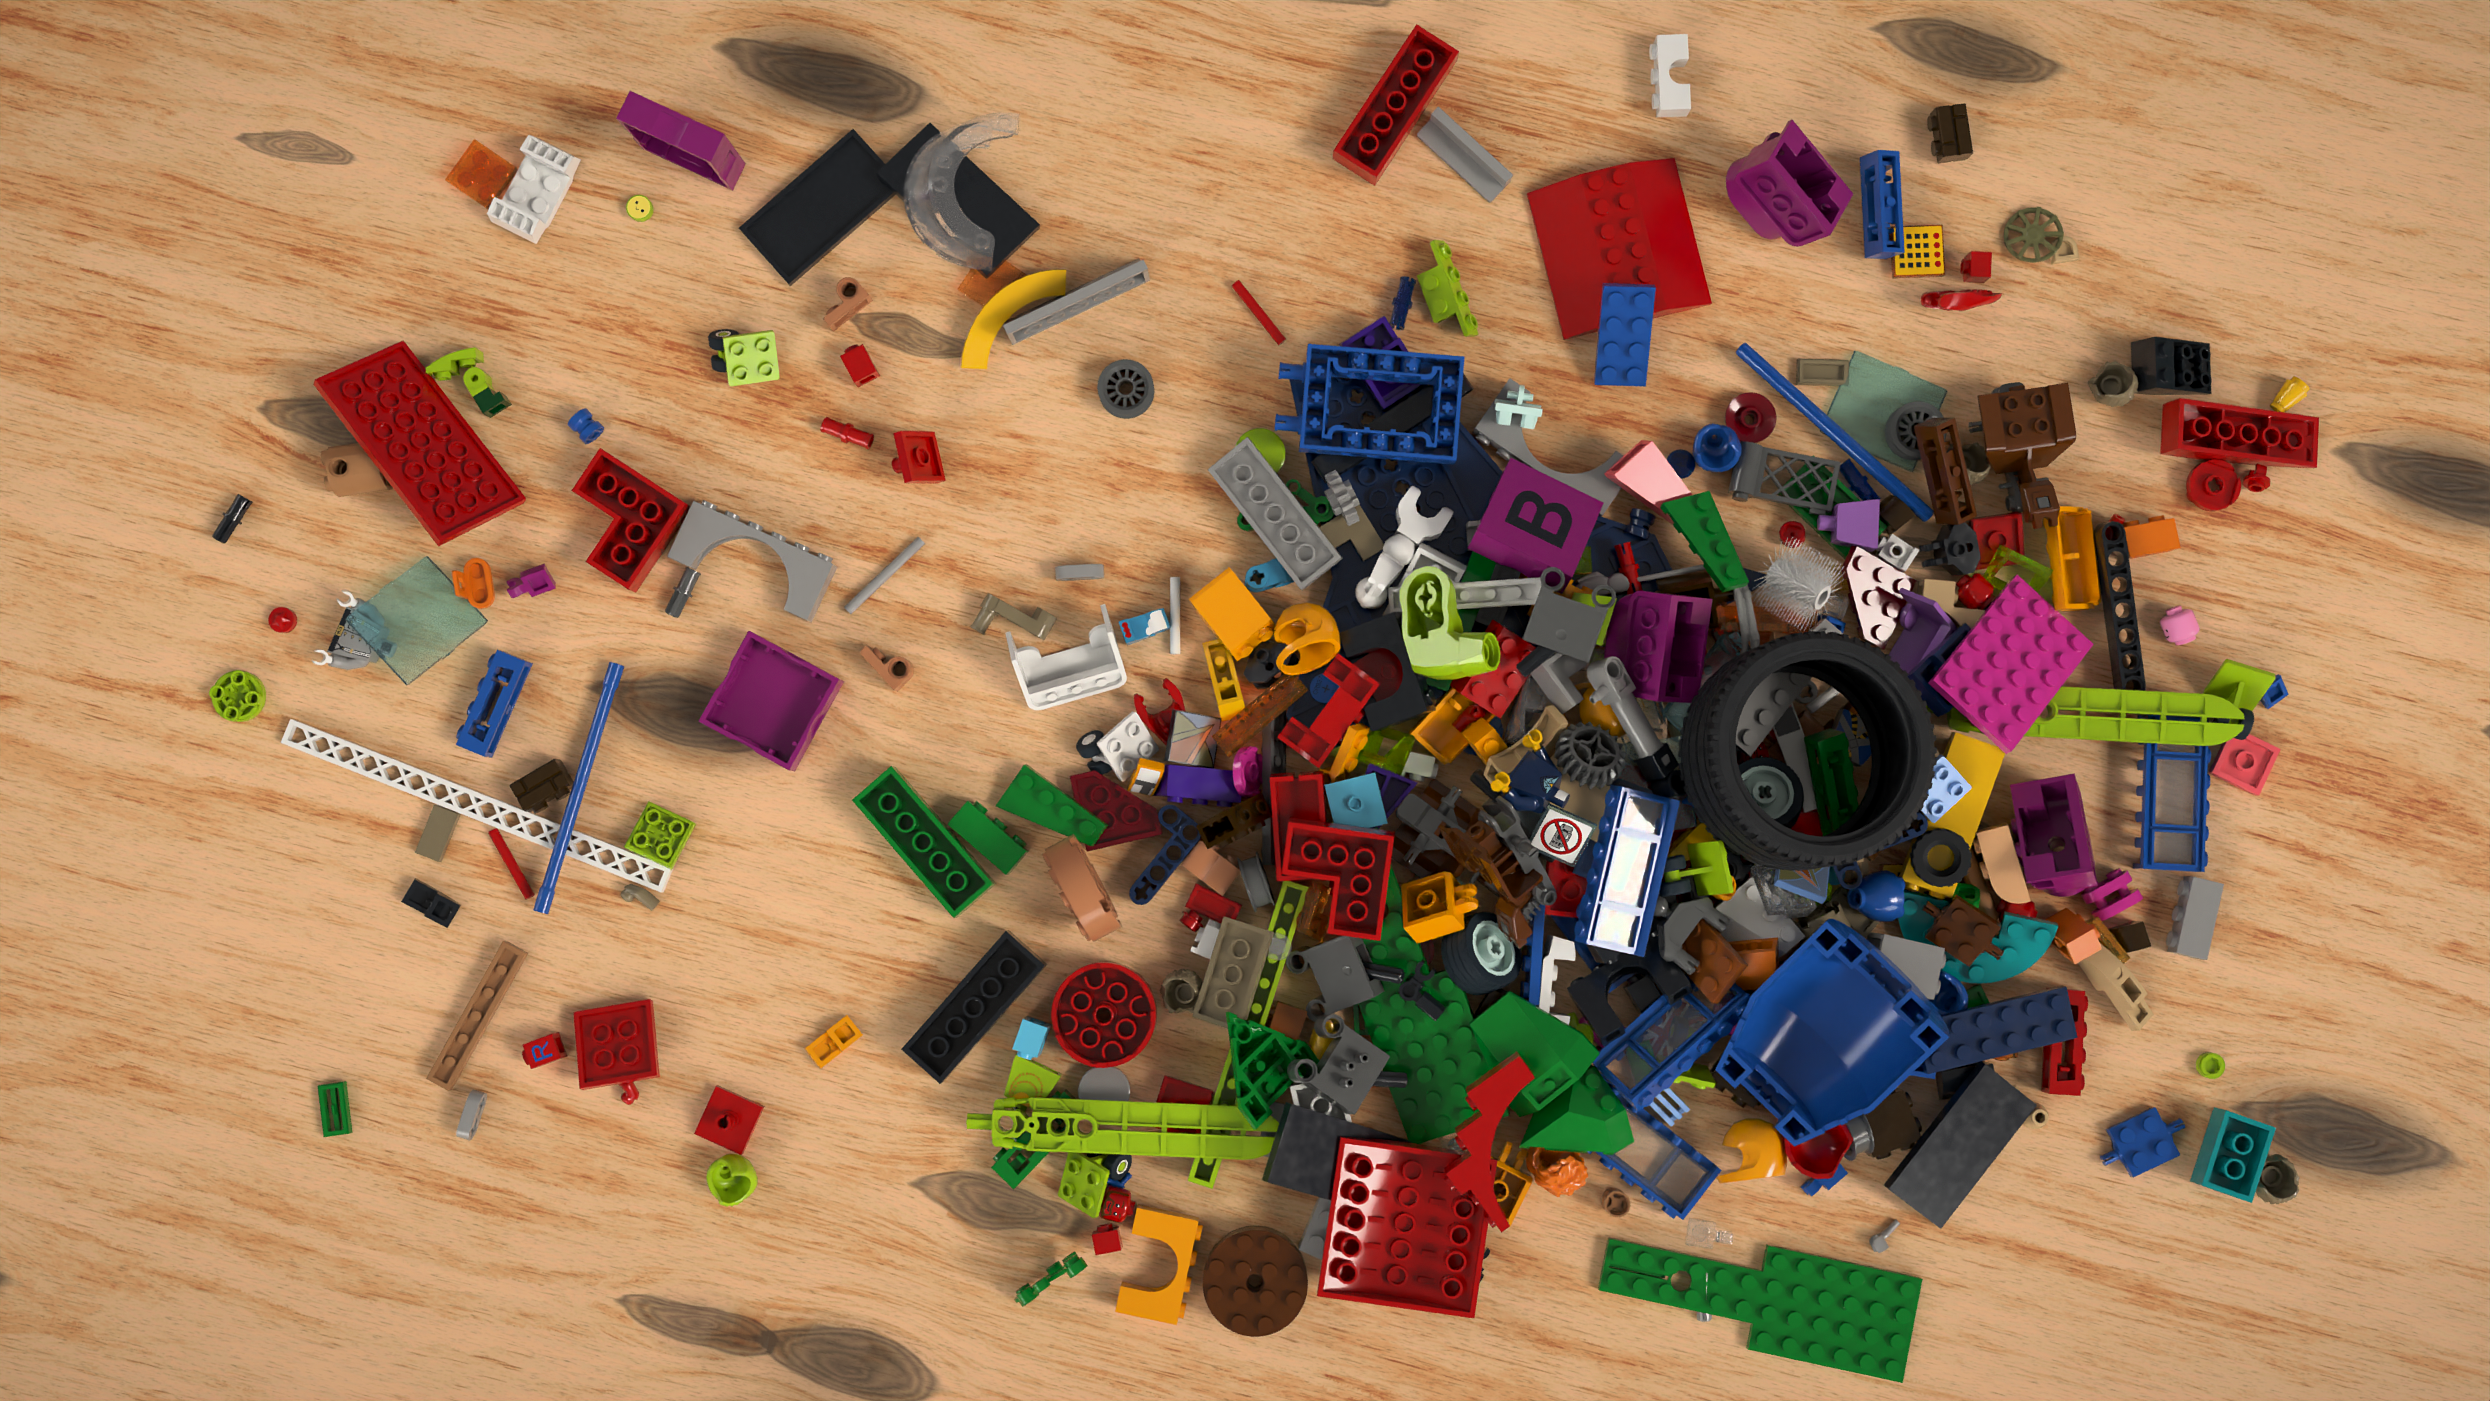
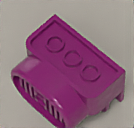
M1793 120L1787 122L1781 134L1778 132L1769 134L1762 144L1752 148L1749 155L1734 161L1726 175L1728 197L1735 209L1752 229L1763 238L1773 240L1782 237L1788 244L1796 247L1830 236L1853 196L1852 191Z
M1636 591L1633 594L1622 597L1615 604L1607 629L1604 659L1614 656L1621 660L1636 687L1632 692L1636 698L1657 702L1691 703L1694 696L1699 694L1697 691L1701 687L1712 599L1660 592Z
M2075 773L2011 784L2010 789L2015 818H2011V825L2017 840L2015 843L2017 857L2020 859L2021 867H2024L2027 884L2030 883L2034 888L2041 889L2045 893L2057 897L2072 896L2083 891L2086 887L2097 886L2090 833ZM2056 847H2064V849L2059 852L2053 851Z

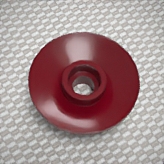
M1748 392L1738 395L1729 403L1725 412L1726 426L1735 431L1741 442H1761L1773 432L1776 425L1777 416L1773 404L1765 396L1758 393ZM1745 416H1751L1753 418V423H1746Z

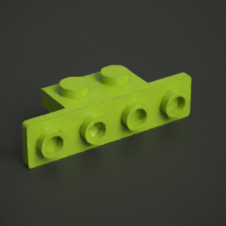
M1433 240L1430 242L1438 266L1417 275L1433 322L1440 323L1457 315L1463 335L1465 337H1475L1478 335V323L1475 316L1470 312L1468 306L1469 298L1460 285L1459 271L1453 266L1451 249L1444 241Z

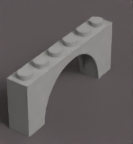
M1510 378L1496 399L1516 401V399L1507 398V392H1517L1519 384ZM1524 389V393H1531L1527 389ZM1494 400L1473 431L1477 435L1475 437L1476 440L1485 446L1492 445L1497 449L1496 453L1507 461L1511 457L1604 502L1598 515L1602 517L1621 489V487L1608 479L1604 473L1619 461L1623 455L1615 451L1605 463L1583 473L1567 474L1554 471L1540 463L1529 451L1523 437L1522 427H1520L1522 414L1512 413L1510 425L1497 424Z
M703 500L700 504L693 501L667 557L696 570L709 552L725 542L737 539H752L763 542L776 551L787 571L789 591L784 610L812 623L837 569V566L831 563L833 559L822 553H818L817 556L808 553L810 548L798 542H795L794 546L785 542L786 537L772 531L771 535L762 532V526L749 521L746 525L739 521L740 516L727 510L725 514L715 511L717 506Z

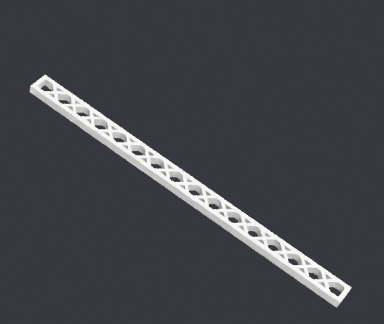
M290 719L281 740L282 744L553 850L555 840L552 834L559 832L561 825L557 822L531 812H525L521 808L295 719ZM297 727L303 729L307 738L299 743L292 741ZM326 738L331 749L320 752L316 741ZM349 747L354 758L345 762L339 751ZM372 756L378 767L368 771L363 760ZM398 766L402 777L391 780L386 769ZM420 775L425 786L416 790L410 778ZM443 784L446 786L449 795L439 799L434 788ZM469 794L473 805L462 808L457 797ZM492 803L497 814L487 818L481 806ZM515 812L520 824L510 827L505 816ZM540 822L544 833L533 836L528 825ZM574 829L568 844L571 850L567 849L565 854L661 893L664 892L672 870L638 854ZM586 840L592 852L581 855L576 844ZM609 849L612 851L616 861L604 864L600 853ZM630 859L636 860L639 871L632 874L627 873L624 862ZM655 868L664 871L659 885L651 882L648 871Z

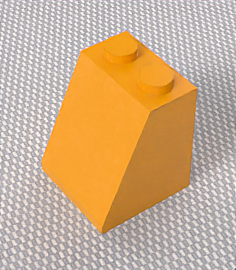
M1230 567L1189 598L1201 619L1237 662L1241 658L1249 656L1256 646L1261 642L1269 640L1274 634L1275 624Z

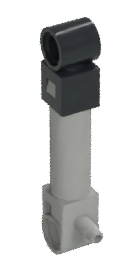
M1611 656L1590 663L1587 669V677L1595 691L1589 699L1592 703L1601 700L1604 706L1610 704L1638 754L1635 761L1646 781H1651L1653 794L1666 798H1674L1686 794L1683 789L1685 786L1684 780L1681 781L1680 778L1681 771L1674 770L1679 766V763L1667 742L1661 744L1632 693L1636 687L1621 660Z

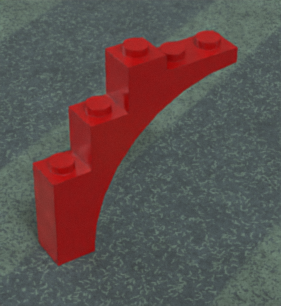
M1517 1051L1465 1088L1468 1094L1465 1100L1473 1111L1476 1109L1479 1111L1455 1127L1456 1134L1458 1135L1454 1138L1463 1151L1466 1149L1468 1151L1444 1167L1447 1175L1444 1177V1180L1452 1191L1457 1189L1461 1195L1471 1190L1468 1193L1471 1200L1477 1207L1480 1204L1487 1212L1484 1214L1485 1219L1492 1228L1497 1226L1501 1233L1509 1228L1510 1224L1497 1202L1492 1186L1490 1171L1491 1147L1496 1128L1506 1108L1518 1092L1535 1078L1533 1072Z

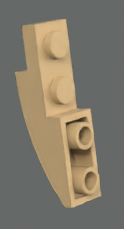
M2100 943L2101 950L2080 961L2078 964L2096 991L2104 990L2131 1031H2140L2153 1016L2152 1011L2143 999L2148 993L2130 970Z

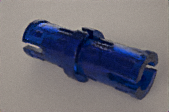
M1400 277L1397 296L1393 298L1392 302L1394 308L1389 322L1392 329L1394 326H1396V330H1404L1408 310L1412 308L1413 304L1411 298L1416 284V280L1413 278L1408 281L1409 277Z
M1850 458L1840 465L1839 472L1849 483V489L1851 491L1854 490L1862 501L1881 499L1867 482V476H1863Z

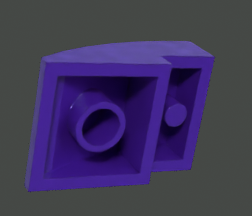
M1385 316L1378 318L1339 344L1342 347L1408 352ZM1361 379L1382 409H1385L1422 385Z

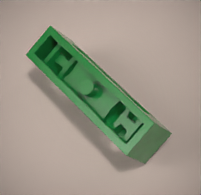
M1832 728L1804 737L1823 836L1830 834L1843 825L1859 807L1857 801L1858 790L1853 779L1854 768L1848 751V738L1845 732ZM1815 749H1817L1819 764H1817ZM1825 805H1827L1830 819L1827 818Z
M1067 1089L1062 1094L1057 1091L1052 1096V1098L1076 1099ZM1061 1118L1054 1119L1059 1125L1064 1121ZM1066 1125L1063 1128L1059 1126L1056 1131L1063 1132L1066 1129ZM1025 1131L1018 1138H1013L1015 1139L1014 1142L1027 1144L1031 1140V1133ZM1003 1147L992 1158L996 1163L991 1168L1011 1188L1015 1189L1049 1152L1035 1151L1028 1159L1030 1161L1029 1164L1020 1172L1018 1168L1027 1158L1021 1153L1013 1161H1011L1010 1157L1017 1149L1019 1151L1022 1149L1013 1147V1149L1006 1150Z

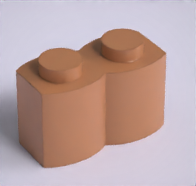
M1199 840L1181 865L1223 896L1239 875L1240 870L1237 868L1239 864L1229 855L1224 858L1218 854V846L1215 845L1207 849L1205 843Z

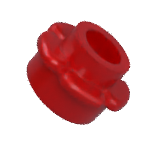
M1190 910L1188 913L1182 912L1184 915L1179 921L1195 933L1200 927L1203 928V925L1200 923L1203 918L1193 910Z

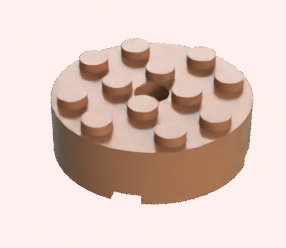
M1073 834L1046 848L1042 856L1048 867H1051L1048 870L1049 875L1060 891H1063L1059 893L1065 906L1075 915L1076 919H1079L1076 924L1087 941L1092 940L1095 942L1120 929L1122 924L1120 920L1116 919L1118 914L1076 836Z

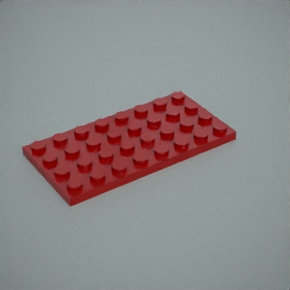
M404 340L315 379L313 384L438 547L524 504L526 497L432 376L426 373L425 367Z

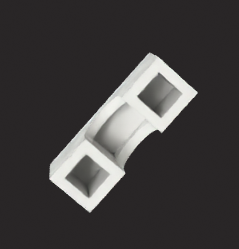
M1688 34L1657 35L1654 43L1650 44L1649 49L1650 60H1654V69H1651L1650 75L1651 84H1655V94H1652V109H1656V118L1687 117L1691 110L1690 84L1674 82L1669 75V70L1675 67H1685L1689 59Z

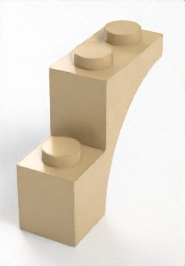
M1932 579L1918 581L1917 594L1936 601L1957 628L1964 623L1972 628L1985 612V610L1954 607V604L1958 601V589H1955L1956 582Z
M1554 705L1545 707L1541 717L1530 730L1537 729L1542 733L1543 739L1539 745L1544 746L1550 758L1552 755H1555V744L1560 734L1566 730L1568 721ZM1523 738L1506 750L1489 757L1483 775L1490 784L1496 780L1494 776L1499 772H1505L1510 775L1527 751H1533V748H1527L1523 745Z

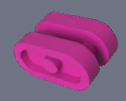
M2120 868L2106 874L2107 879L2100 883L2097 881V886L2086 887L2085 891L2081 893L2086 904L2093 902L2096 904L2097 908L2091 912L2096 922L2109 919L2143 899L2138 888L2129 890L2127 884L2133 880L2128 870L2121 871ZM2117 890L2120 896L2106 902L2104 897Z

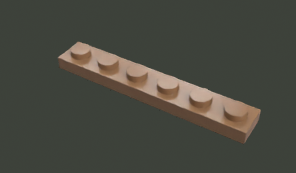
M508 941L502 942L426 1078L427 1080L447 1091L453 1089L527 957L528 952Z

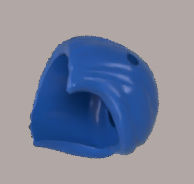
M1713 423L1704 426L1698 431L1693 444L1695 462L1703 470L1711 472H1723L1733 468L1739 461L1742 451L1740 440L1733 429L1726 425Z
M1940 970L1938 980H1940L1941 986L1939 993L1935 995L1934 1000H1928L1940 1015L1967 1009L1968 994L1963 984L1953 975Z

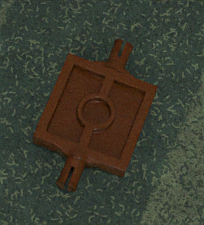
M1957 894L1942 909H1939L1929 901L1926 902V905H1923L1922 910L1934 917L1933 924L1925 933V938L1938 947L1945 948L1946 952L1970 967L1974 960L1985 951L1997 960L2003 955L2004 950L1991 943L1993 937L2000 930L2001 923Z

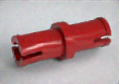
M826 417L821 424L820 430L822 433L840 438L843 443L851 442L865 449H870L873 444L874 434L854 428V425L851 423L844 424Z
M1631 542L1623 543L1626 554L1623 553L1621 544L1614 546L1620 565L1618 571L1627 577L1629 581L1627 595L1634 593L1632 583H1634L1636 591H1643L1641 583L1637 580L1639 577L1637 571L1639 565L1635 564L1630 545Z

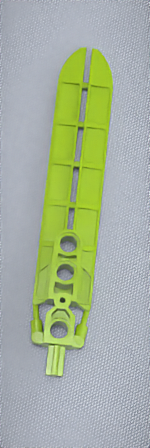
M2061 686L2046 706L2048 709L2047 717L2041 718L2038 716L2024 736L2212 746L2227 742L2243 731L2244 725L2207 722V718L2244 720V713L2230 701L2209 694ZM1926 706L1927 711L1933 713L1928 706ZM1955 707L1946 713L1950 730L1982 733L1977 727L1971 726V723L1963 722L1969 720L1958 712ZM2058 710L2079 711V716L2059 715ZM2086 712L2119 713V718L2086 716ZM2126 714L2160 715V720L2126 718ZM2166 716L2199 717L2200 722L2166 720Z
M1052 1097L998 1098L994 1102L992 1114L968 1113L966 1120L967 1129L992 1130V1144L996 1147L1008 1149L1017 1147L1027 1151L1236 1160L1255 1159L1271 1152L1275 1137L1246 1135V1131L1277 1132L1279 1122L1270 1115L1256 1130H1253L1238 1109V1106ZM1030 1103L1033 1110L1032 1115L1029 1117L1022 1109L1013 1108L1017 1104ZM1002 1116L1012 1118V1129L1007 1130L1001 1126L1000 1120ZM1055 1118H1061L1065 1121L1066 1129L1063 1132L1054 1130L1052 1123ZM1082 1119L1089 1120L1092 1123V1131L1089 1133L1080 1131L1079 1121ZM1121 1125L1122 1130L1099 1129V1126ZM1128 1126L1162 1127L1161 1132L1128 1130ZM1167 1128L1201 1129V1133L1167 1132ZM1207 1129L1241 1131V1135L1206 1134ZM1025 1131L1031 1133V1140L1028 1144L1014 1142L1015 1139L1013 1138H1018Z

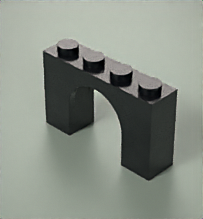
M1392 612L1339 633L1347 658H1357L1380 648H1385L1393 652L1402 665L1403 678L1398 690L1386 699L1364 706L1372 732L1382 731L1436 711L1434 705L1436 704V698L1433 691L1428 687L1426 681L1428 677L1417 674L1412 670L1402 635V612Z
M1657 935L1654 937L1649 936L1644 957L1622 952L1619 954L1620 959L1609 965L1601 963L1592 970V973L1584 978H1576L1567 988L1570 998L1603 1047L1626 1033L1623 1024L1608 1003L1609 990L1612 984L1620 977L1628 974H1641L1650 978L1657 985L1670 1006L1693 992L1691 983L1681 968L1673 961L1669 962L1661 957Z

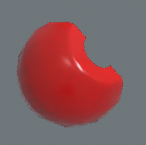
M1846 1124L1833 1127L1825 1131V1133L1795 1147L1784 1138L1785 1153L1791 1165L1801 1174L1814 1179L1832 1178L1843 1156L1853 1142V1137Z

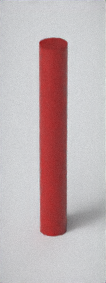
M1236 281L1231 287L1278 346L1286 341L1284 335L1241 281Z
M498 828L489 831L490 838L525 900L530 899L535 894Z

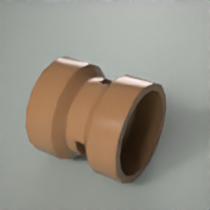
M1610 1188L1601 1197L1603 1209L1613 1217L1625 1216L1630 1210L1629 1197L1620 1189Z

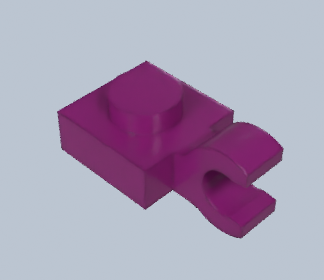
M545 564L520 572V578H512L507 581L509 586L507 592L511 598H516L526 592H529L531 597L556 589V582Z

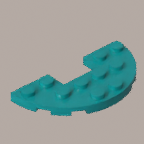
M1904 890L1905 912L1903 917L1898 918L1904 939L1937 946L1925 938V933L1933 924L1934 917L1923 911L1922 907L1929 901L1939 909H1942L1951 900L1946 898L1942 900L1931 895ZM2004 911L1998 936L1995 935L1991 942L2004 950L1999 960L1985 951L1969 967L1944 951L1946 963L1941 970L1953 975L1960 982L1993 983L2014 977L2030 968L2043 956L2056 935L2058 923Z

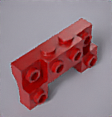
M1339 653L1323 675L1340 687L1311 727L1308 728L1292 716L1277 737L1318 768H1320L1336 744H1342L1351 723H1359L1365 714L1362 708L1380 685L1379 682Z

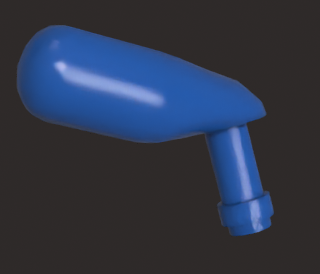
M1128 1172L1120 1182L1108 1177L1107 1185L1125 1188V1183L1132 1178V1175Z

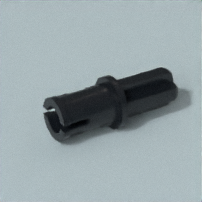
M237 494L227 512H223L222 515L224 517L212 537L225 544L237 525L242 524L240 521L253 502Z

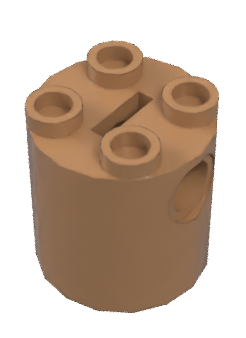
M359 443L328 447L327 450L321 451V461L326 466L327 476L324 477V485L327 491H333L336 496L344 497L393 489Z

